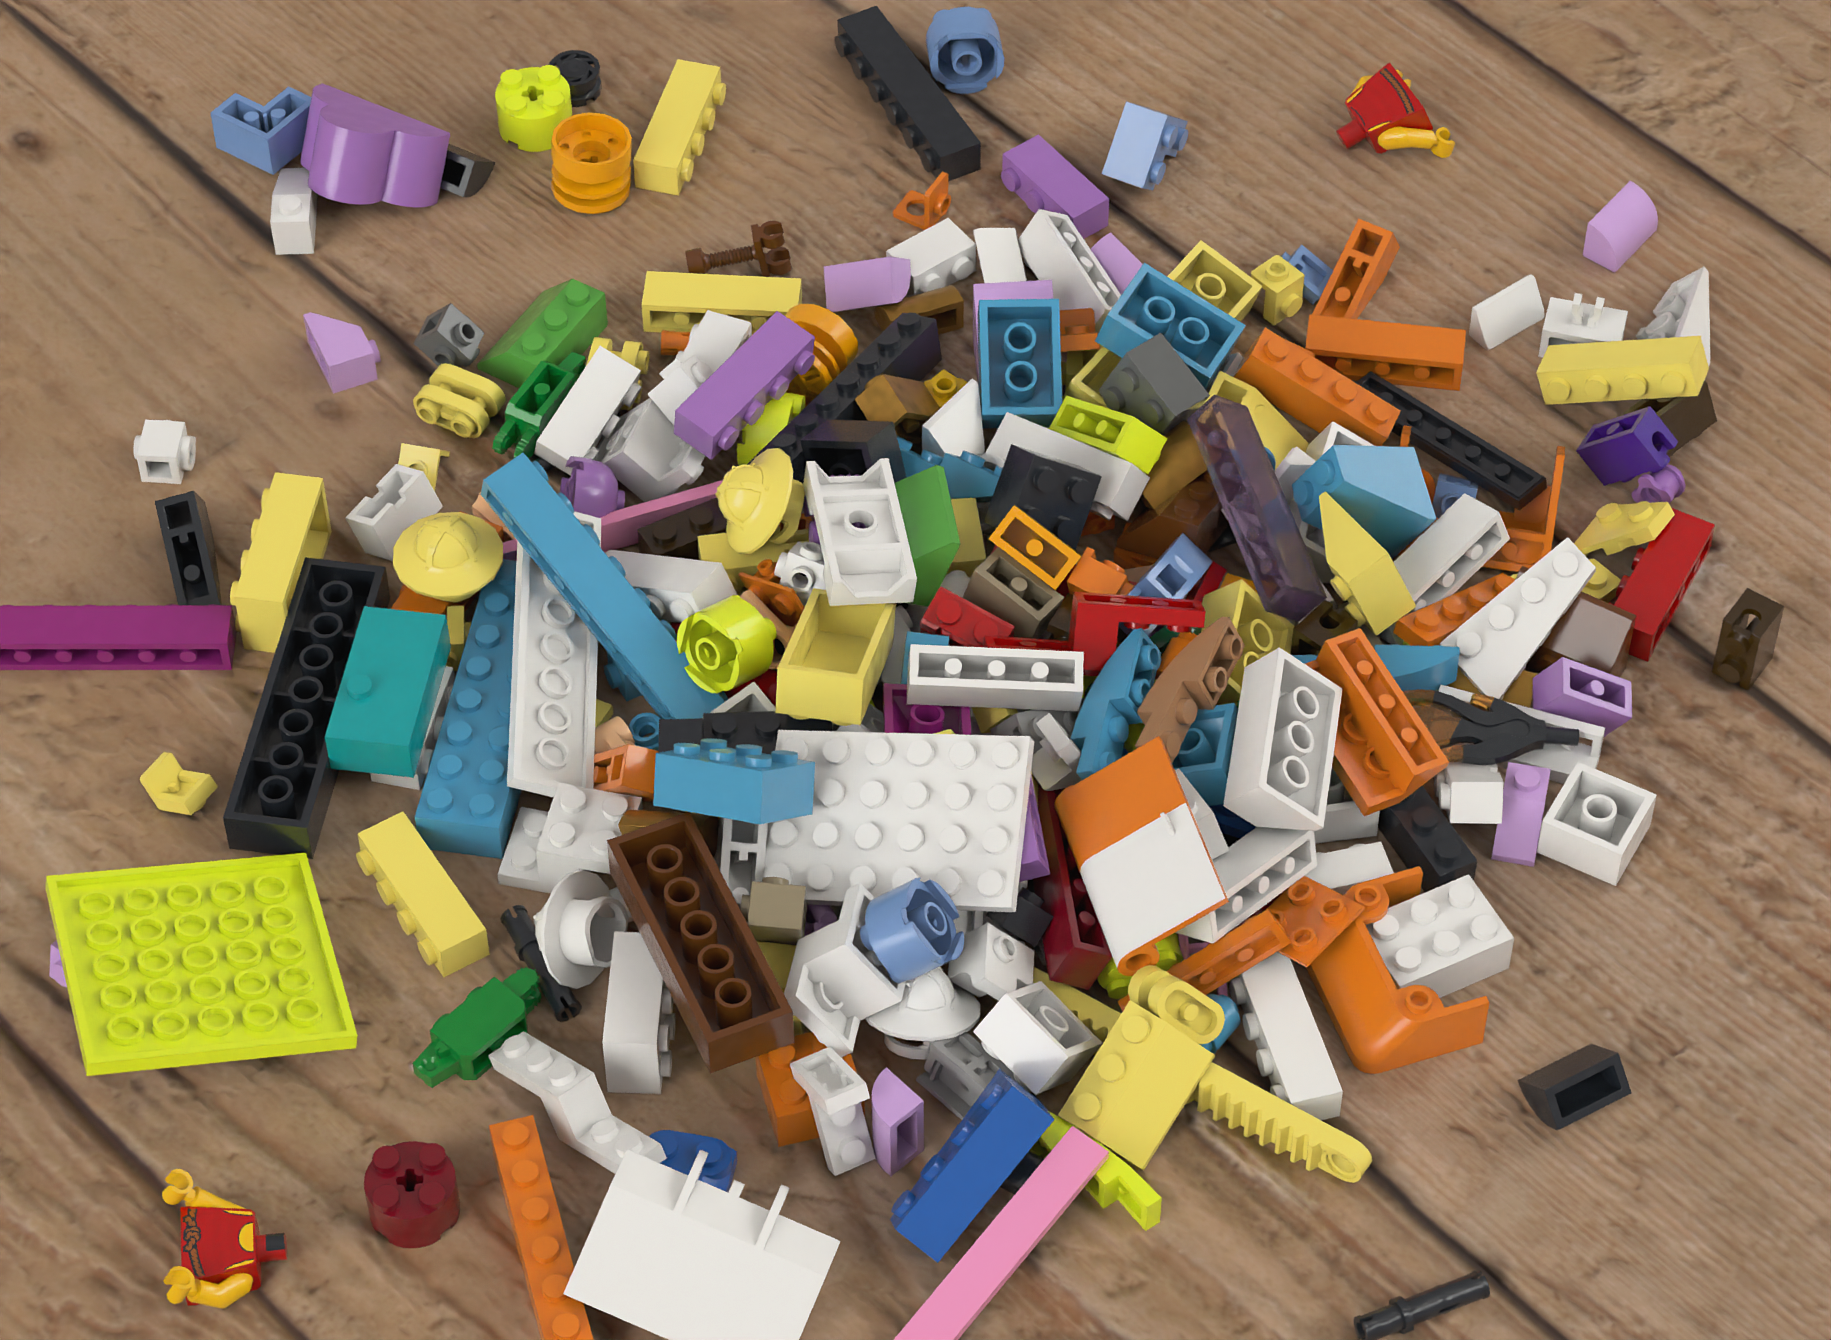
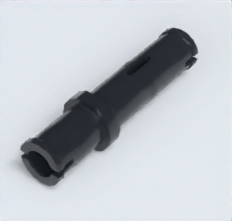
M523 905L513 906L517 915L516 918L507 909L502 914L500 921L506 927L515 943L514 949L520 961H524L528 968L536 969L540 983H538L539 987L553 1010L555 1018L560 1022L568 1021L569 1017L565 1009H569L573 1018L580 1013L582 1005L576 999L570 987L560 985L548 972L535 936L536 927L529 917L527 909Z
M1477 1269L1470 1274L1442 1285H1437L1406 1299L1401 1296L1389 1300V1305L1362 1316L1354 1317L1355 1332L1358 1338H1362V1340H1378L1398 1331L1402 1334L1409 1333L1414 1330V1325L1446 1314L1480 1299L1488 1298L1490 1296L1489 1284L1486 1277L1482 1276V1272Z

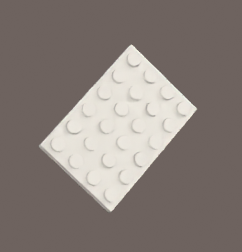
M778 730L776 750L794 751L798 753V759L815 762L813 814L767 824L765 868L759 882H762L764 877L784 878L789 881V885L806 886L807 905L843 906L846 890L859 883L876 898L915 878H921L920 881L922 882L932 880L938 883L950 896L957 910L1016 912L1034 749L1033 739L1030 736Z

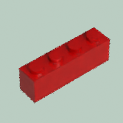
M1674 508L1672 510L1675 515L1655 540L1649 541L1646 549L1642 547L1638 549L1631 566L1633 572L1631 576L1624 575L1615 596L1618 599L1615 604H1612L1636 615L1629 655L1647 662L1708 555L1715 528L1713 523Z

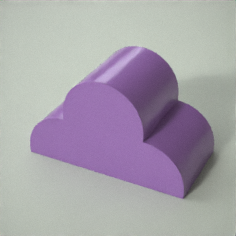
M322 83L315 86L312 91L300 162L305 169L310 171L308 178L309 188L325 198L358 205L384 201L405 207H428L438 202L450 133Z

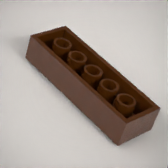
M690 812L607 840L610 873L710 1074L794 1043L793 1011Z

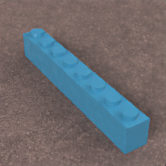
M523 452L483 480L480 495L661 719L703 718V713H710L728 700L724 691L720 693L707 692L689 677L684 668L689 663L685 652L681 654L678 652L677 635L667 621H659L651 611L652 606L646 594L640 588L634 589L625 579L626 573L620 562L614 556L608 557L599 546L600 541L595 531L588 524L582 525L573 514L574 508L569 499L563 493L559 492L557 494L548 483L549 478L546 471L537 461L531 462Z

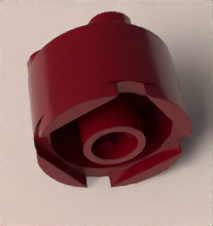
M409 1141L392 1146H382L374 1152L372 1161L364 1176V1190L372 1227L377 1233L379 1231L387 1237L389 1243L401 1248H422L440 1240V1235L450 1226L451 1229L453 1228L460 1214L456 1173L452 1161L445 1153V1149L437 1143Z

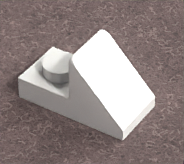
M1048 713L1036 722L1045 738L1040 741L1042 748L1033 754L1031 772L1044 790L1053 791L1082 781L1076 773L1081 751L1070 739L1071 736Z

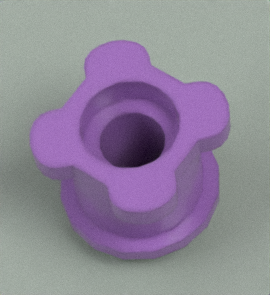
M1667 464L1659 472L1643 474L1638 479V488L1632 491V498L1636 503L1642 501L1670 503L1685 491L1686 484L1682 473L1675 466Z

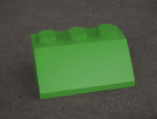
M570 279L544 290L478 362V370L520 388L541 361H547L558 366L571 352L582 355L592 344L594 337H598L608 326L605 293L575 279Z
M938 465L894 483L917 576L914 600L907 603L929 607L940 588L960 546L944 467Z

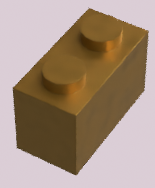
M885 374L878 375L869 380L864 387L865 390L855 398L867 420L893 422L898 437L915 444L922 442V425L940 409L925 384L920 381Z

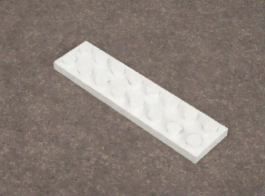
M574 511L573 514L582 525L588 524L595 531L601 548V518ZM518 540L507 786L554 797L558 783L593 789L598 640Z

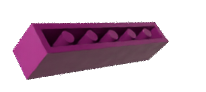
M232 605L0 606V670H232L237 636Z

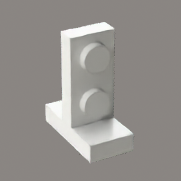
M830 1046L790 1063L794 1080L808 1093L827 1167L832 1174L837 1176L875 1159L861 1106L862 1101L870 1098L866 1082Z

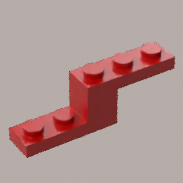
M1073 592L1069 641L984 635L983 647L1084 652L1083 675L1098 676L1106 662L1116 651L1119 622H1124V626L1131 629L1142 628L1145 630L1150 628V624L1167 625L1166 628L1170 631L1186 633L1191 632L1192 627L1204 628L1206 611L1200 600Z

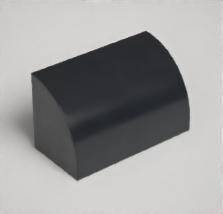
M448 144L440 188L462 197H471L484 186L494 168L495 162Z
M1589 1044L1518 1080L1521 1091L1534 1113L1543 1123L1555 1130H1560L1632 1093L1619 1053L1594 1044Z

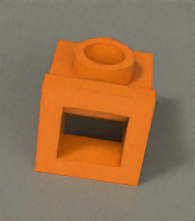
M1088 546L1067 580L1069 594L1072 595L1073 592L1127 595L1135 586L1128 582V577L1125 575L1123 568L1109 560H1103L1102 563L1097 561L1095 550Z

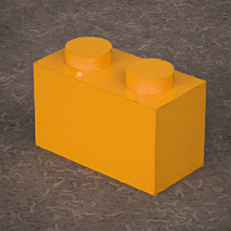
M1016 505L1011 508L989 537L990 541L1054 590L1057 589L1081 557L1080 554Z

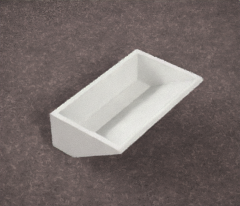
M627 1149L563 1294L668 1340H799L840 1241L779 1215L790 1189L789 1187L781 1184L771 1209L767 1210L739 1198L745 1185L741 1182L734 1180L728 1193L698 1180L709 1154L703 1150L699 1151L689 1175H686Z

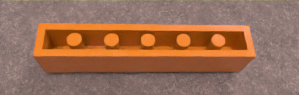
M530 1115L489 1125L493 1156L541 1340H593L584 1303L563 1294L574 1270V1265L534 1116Z

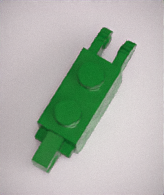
M571 352L558 366L547 361H541L508 402L505 410L506 422L493 440L492 449L495 450L494 452L503 455L515 442L517 445L514 458L523 452L528 459L534 454L538 438L585 369V356Z
M521 967L520 970H516V973H512L503 982L493 977L482 987L479 986L473 989L465 1001L451 1013L442 1015L435 1022L433 1028L430 1029L431 1043L412 1063L414 1074L422 1079L426 1085L433 1088L454 1074H457L463 1080H477L493 1067L488 1055L500 1048L508 1038L519 1035L523 1031L528 1034L527 1015L534 1010V1006H538V1003H541L540 999H542L541 992L538 989L540 980L536 969Z

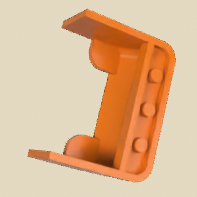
M1403 426L1400 447H1409L1412 426ZM1557 446L1551 485H1547V488L1520 511L1516 508L1514 513L1498 511L1510 539L1482 567L1519 572L1522 566L1530 569L1551 551L1565 459V447ZM1421 468L1431 503H1433L1436 490L1434 478L1428 471ZM1417 536L1398 555L1404 553L1417 540L1419 536Z
M1420 866L1358 883L1344 893L1343 896L1363 905L1365 910L1306 967L1352 1064L1364 1073L1379 1074L1483 1043L1489 1009V1001L1486 996L1444 1008L1438 994L1429 987L1411 985L1397 989L1366 927L1367 924L1381 920L1387 914L1388 908L1420 895L1423 877Z

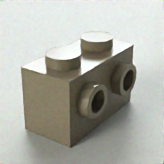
M1000 547L974 570L962 597L1015 626L1014 637L1038 639L1047 630L1048 623L1064 599L1062 595Z
M764 877L762 882L752 881L751 894H742L740 910L756 941L797 945L798 940L803 938L805 933L807 913L806 886L789 885L787 879L780 877Z

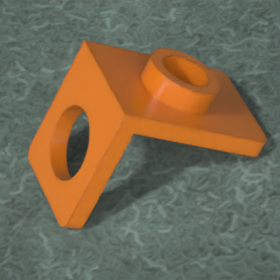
M942 171L927 189L925 195L910 190L893 210V217L923 230L935 225L945 215L951 203V195L948 194V173ZM912 204H923L924 214L919 216L912 215L906 209Z

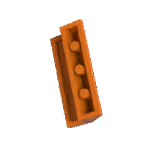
M1361 628L1326 640L1316 660L1305 663L1342 688L1332 768L1363 816L1400 803L1448 766V759Z

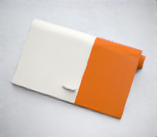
M1159 736L1077 784L1066 787L1056 798L1054 804L1116 967L1122 975L1133 976L1144 966H1155L1160 958L1155 945L1157 942L1229 902L1163 740Z

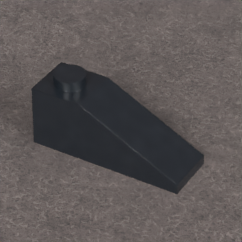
M195 491L155 501L178 605H222L214 538L205 501Z

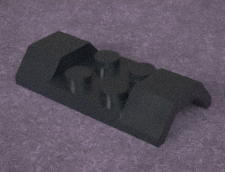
M775 711L703 713V718L659 719L658 753L674 750V744L676 743L700 745L701 739H722L727 741L728 748L736 749V745L742 744L758 745L762 747V753L771 755V752L776 750L778 730L832 731L833 723L828 720L814 718L794 719L787 714L775 713Z

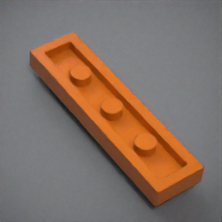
M1501 573L1405 615L1396 622L1393 633L1410 646H1440V643L1512 584L1515 579Z
M1267 909L1259 915L1249 918L1244 924L1224 935L1215 943H1209L1205 948L1189 958L1174 964L1166 972L1207 995L1286 947L1291 941L1283 927L1271 911ZM1129 994L1117 1001L1122 1012L1130 1001Z

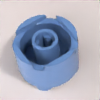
M957 7L936 12L926 34V46L932 76L936 81L938 80L944 84L947 90L954 93L969 94L985 89L990 80L995 76L996 79L999 77L1004 67V54L999 29L991 13L985 8Z
M915 878L874 898L867 906L865 915L866 925L860 928V938L868 950L875 952L879 961L886 968L889 977L895 983L913 980L957 959L963 951L964 933L963 931L956 933L953 921L960 917L957 908L947 892L932 880L922 882L920 881L921 878Z

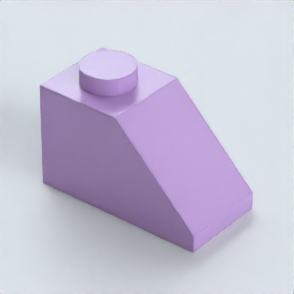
M312 312L303 314L307 341L333 394L378 380L375 363L381 362L379 350L374 340H367L361 326Z
M1508 762L1503 789L1502 824H1497L1492 860L1534 867L1551 769Z

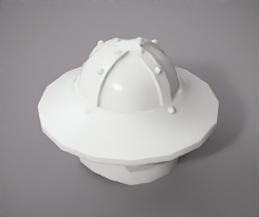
M585 870L566 874L553 888L547 903L541 911L533 916L534 924L536 925L535 936L548 972L560 985L574 989L591 984L604 968L611 966L614 931L627 932L629 921L624 905L618 899L611 897L609 888L597 874Z
M938 967L913 980H906L901 1002L865 1019L869 1025L885 1034L884 1043L890 1051L906 1058L925 1060L929 1055V1047L932 1042L954 1038L970 1031L980 1020V1003L972 993L952 983L942 968ZM893 1036L905 1040L923 1041V1045L914 1047L902 1044L895 1040Z

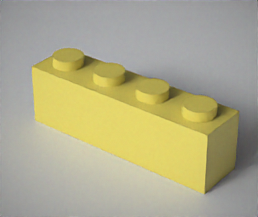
M677 59L633 160L635 188L679 196L684 182L691 180L694 167L693 160L695 156L702 154L706 130H712L716 106L722 105L725 99L726 84L721 83L720 67Z
M647 271L642 299L644 332L660 333L662 330L691 332L694 324H700L705 313L709 310L751 322L752 334H754L776 311L785 316L790 308L802 304L801 279Z
M1701 336L1548 345L1536 373L1545 405L1698 396L1709 366Z
M400 812L358 833L360 851L356 853V857L362 871L366 876L373 874L377 880L376 886L382 900L387 906L390 904L395 906L398 911L397 918L402 929L407 935H415L419 941L417 942L418 949L427 965L435 964L442 976L446 977L490 955L486 928L404 812Z

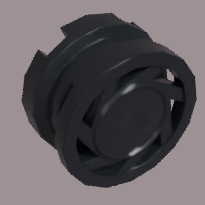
M582 50L565 51L556 55L549 62V65H557L560 75L568 82L572 107L586 106V101L590 99L595 101L599 97L602 89L599 76L600 65L598 59L591 53Z

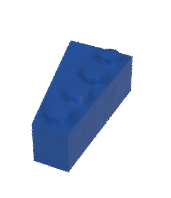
M999 1069L962 1121L953 1130L938 1154L934 1155L926 1163L921 1171L920 1179L912 1190L903 1192L891 1209V1212L894 1214L890 1221L895 1230L938 1263L1054 1121V1118L1045 1106Z

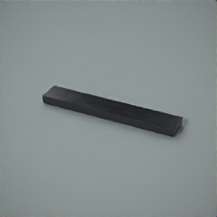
M1372 371L1356 382L1366 390L1401 410L1391 432L1401 437L1403 426H1412L1409 443L1520 511L1547 488V480L1544 476Z

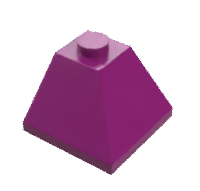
M883 683L884 733L934 734L952 729L955 734L971 735L970 707L907 704V684Z

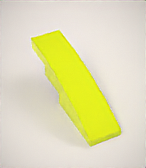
M1051 1112L1049 1113L1054 1118V1121L1030 1149L1032 1153L1043 1158L1047 1157L1067 1131L1074 1126ZM1078 1129L1109 1151V1158L1084 1188L1103 1209L1118 1200L1145 1231L1160 1223L1162 1198L1127 1163L1095 1138Z

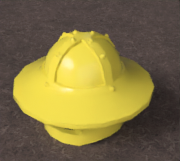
M767 449L755 457L750 465L732 466V469L725 474L722 483L717 487L715 495L718 499L719 508L727 519L726 533L729 545L739 554H752L767 541L783 544L797 531L805 491L803 484L793 479L790 457L782 449ZM779 523H783V530L774 535Z
M462 512L436 513L417 520L401 533L393 547V567L404 585L417 594L449 602H459L470 598L495 578L503 564V542L496 529L480 517Z

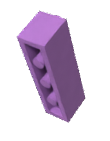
M776 311L675 410L674 434L711 460L722 449L726 451L731 448L737 440L739 432L747 424L753 425L758 421L765 405L772 399H780L788 389L790 381L798 374L803 375L810 369L815 359V355H813L815 336Z

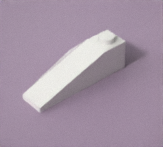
M1702 267L1671 284L1653 310L1657 318L1648 326L1641 328L1636 338L1640 340L1701 336L1709 366V272L1705 267Z

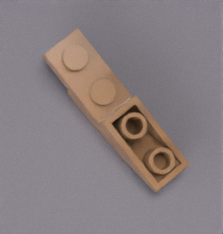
M1221 617L1203 630L1171 661L1158 677L1137 711L1145 727L1135 745L1136 748L1159 736L1163 740L1170 760L1173 763L1191 724L1196 719L1198 710H1214L1245 647L1242 638L1229 617Z

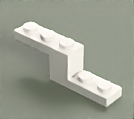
M523 1031L519 1035L508 1038L500 1048L488 1055L494 1070L541 1097L559 1140L616 1174L627 1149L658 1163L667 1158L659 1142L611 1114L594 1072Z

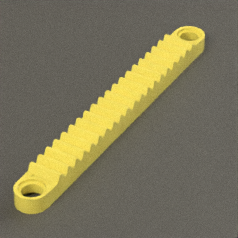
M1034 967L1033 984L1042 981L1103 1043L1122 1013L1067 984L1050 981L1047 973ZM1211 1062L1186 1104L1194 1100L1198 1102L1197 1111L1201 1113L1208 1109L1213 1110V1120L1215 1121L1224 1117L1228 1118V1128L1230 1129L1240 1125L1243 1126V1136L1247 1138L1258 1134L1260 1136L1259 1144L1262 1146L1270 1142L1274 1143V1153L1276 1154L1286 1150L1291 1152L1290 1161L1293 1163L1301 1159L1306 1160V1170L1308 1171L1319 1167L1341 1180L1354 1183L1360 1180L1372 1162V1156L1368 1149L1355 1138Z

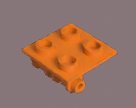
M765 559L758 564V571L753 576L743 572L738 574L747 590H751L784 625L796 628L805 607L794 589L779 584L781 578L774 575L777 562Z
M1303 876L1287 888L1267 908L1283 927L1291 941L1289 945L1277 952L1308 967L1365 910V907Z

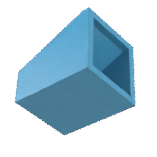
M1332 445L1291 485L1294 501L1298 506L1303 522L1323 530L1319 495L1326 491L1389 553L1391 558L1398 555L1436 520L1414 447Z

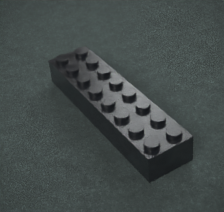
M305 557L223 816L229 849L276 855L306 853L307 858L313 859L339 773V769H331L325 734L364 606L388 608L390 593L386 567Z

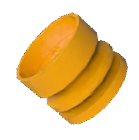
M589 112L566 118L554 129L551 140V159L553 161L551 189L555 199L564 207L578 213L598 214L609 212L621 206L629 197L631 188L630 161L632 137L628 128L621 121L606 114Z
M798 304L790 308L785 315L815 336L813 349L815 359L812 366L805 374H798L794 377L786 390L787 393L805 396V407L858 354V341L847 323L829 309L815 304Z

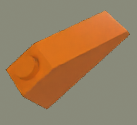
M1358 219L1312 315L1358 319L1383 283L1400 248L1393 232Z
M626 744L594 755L593 789L641 797L642 802H653L655 758L658 751Z

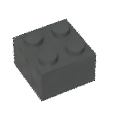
M1162 333L1157 334L1127 352L1098 390L1109 409L1133 416L1161 435H1165L1182 421L1189 423L1210 396Z

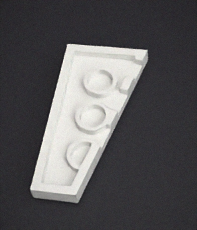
M1567 537L1440 643V646L1459 647L1458 668L1483 696L1502 700L1505 692L1514 680H1517L1535 651L1550 635L1557 621L1566 613L1594 575L1596 567Z

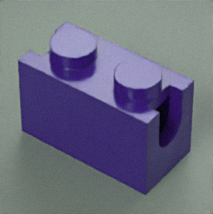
M1649 406L1593 425L1576 452L1601 483L1606 486L1618 481L1628 482L1643 473L1659 472L1669 463L1670 457L1667 455V451L1675 448L1678 440Z

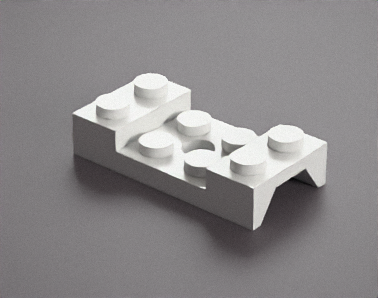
M879 459L861 476L828 477L815 461H806L803 487L809 514L815 517L824 558L823 578L829 606L913 602L917 576L889 459ZM861 522L868 528H857L852 523Z

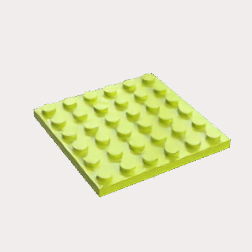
M306 853L46 876L45 889L86 1076L356 1048L358 1035Z

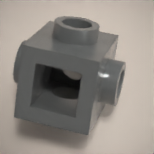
M450 303L427 316L413 344L437 366L447 363L457 367H467L473 363L480 353V349L477 347L484 332L469 317Z

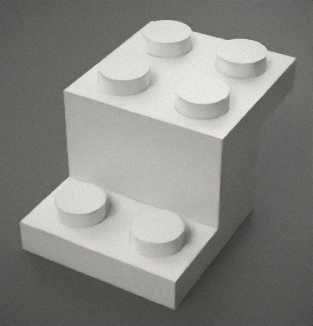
M651 398L620 417L621 421L609 439L603 436L597 446L600 453L596 461L602 462L611 468L616 478L644 502L672 495L684 483L691 485L698 479L704 469L701 463L705 455L674 434V425Z
M558 783L549 812L525 807L520 808L498 871L499 884L551 893L553 888L566 874L578 870L611 874L607 840L622 835L618 826L621 817L627 810H642V798Z
M861 883L846 890L838 921L798 940L784 992L793 1015L815 1034L819 1042L827 1047L830 1046L840 1057L853 1052L860 1020L901 1002L906 981L895 983L891 980L886 968L879 961L875 952L868 950L862 943L860 928L866 925V909L870 901L875 897Z

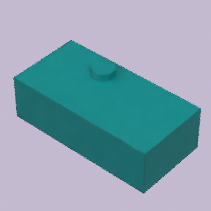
M364 606L325 734L331 769L414 778L451 649L446 615Z

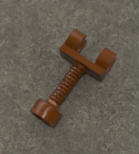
M767 221L760 227L758 224L751 225L754 244L748 247L744 246V249L740 247V249L736 248V250L730 249L729 252L725 250V252H715L714 254L710 253V255L705 254L701 248L686 250L689 273L707 274L710 269L719 268V265L720 267H723V265L727 266V264L729 266L730 264L734 265V263L738 264V262L742 263V261H753V259L759 261L763 277H770L771 273L774 275L788 273L792 269L791 258L788 249L781 247L785 243L781 223L778 221ZM765 248L771 250L768 253H766Z

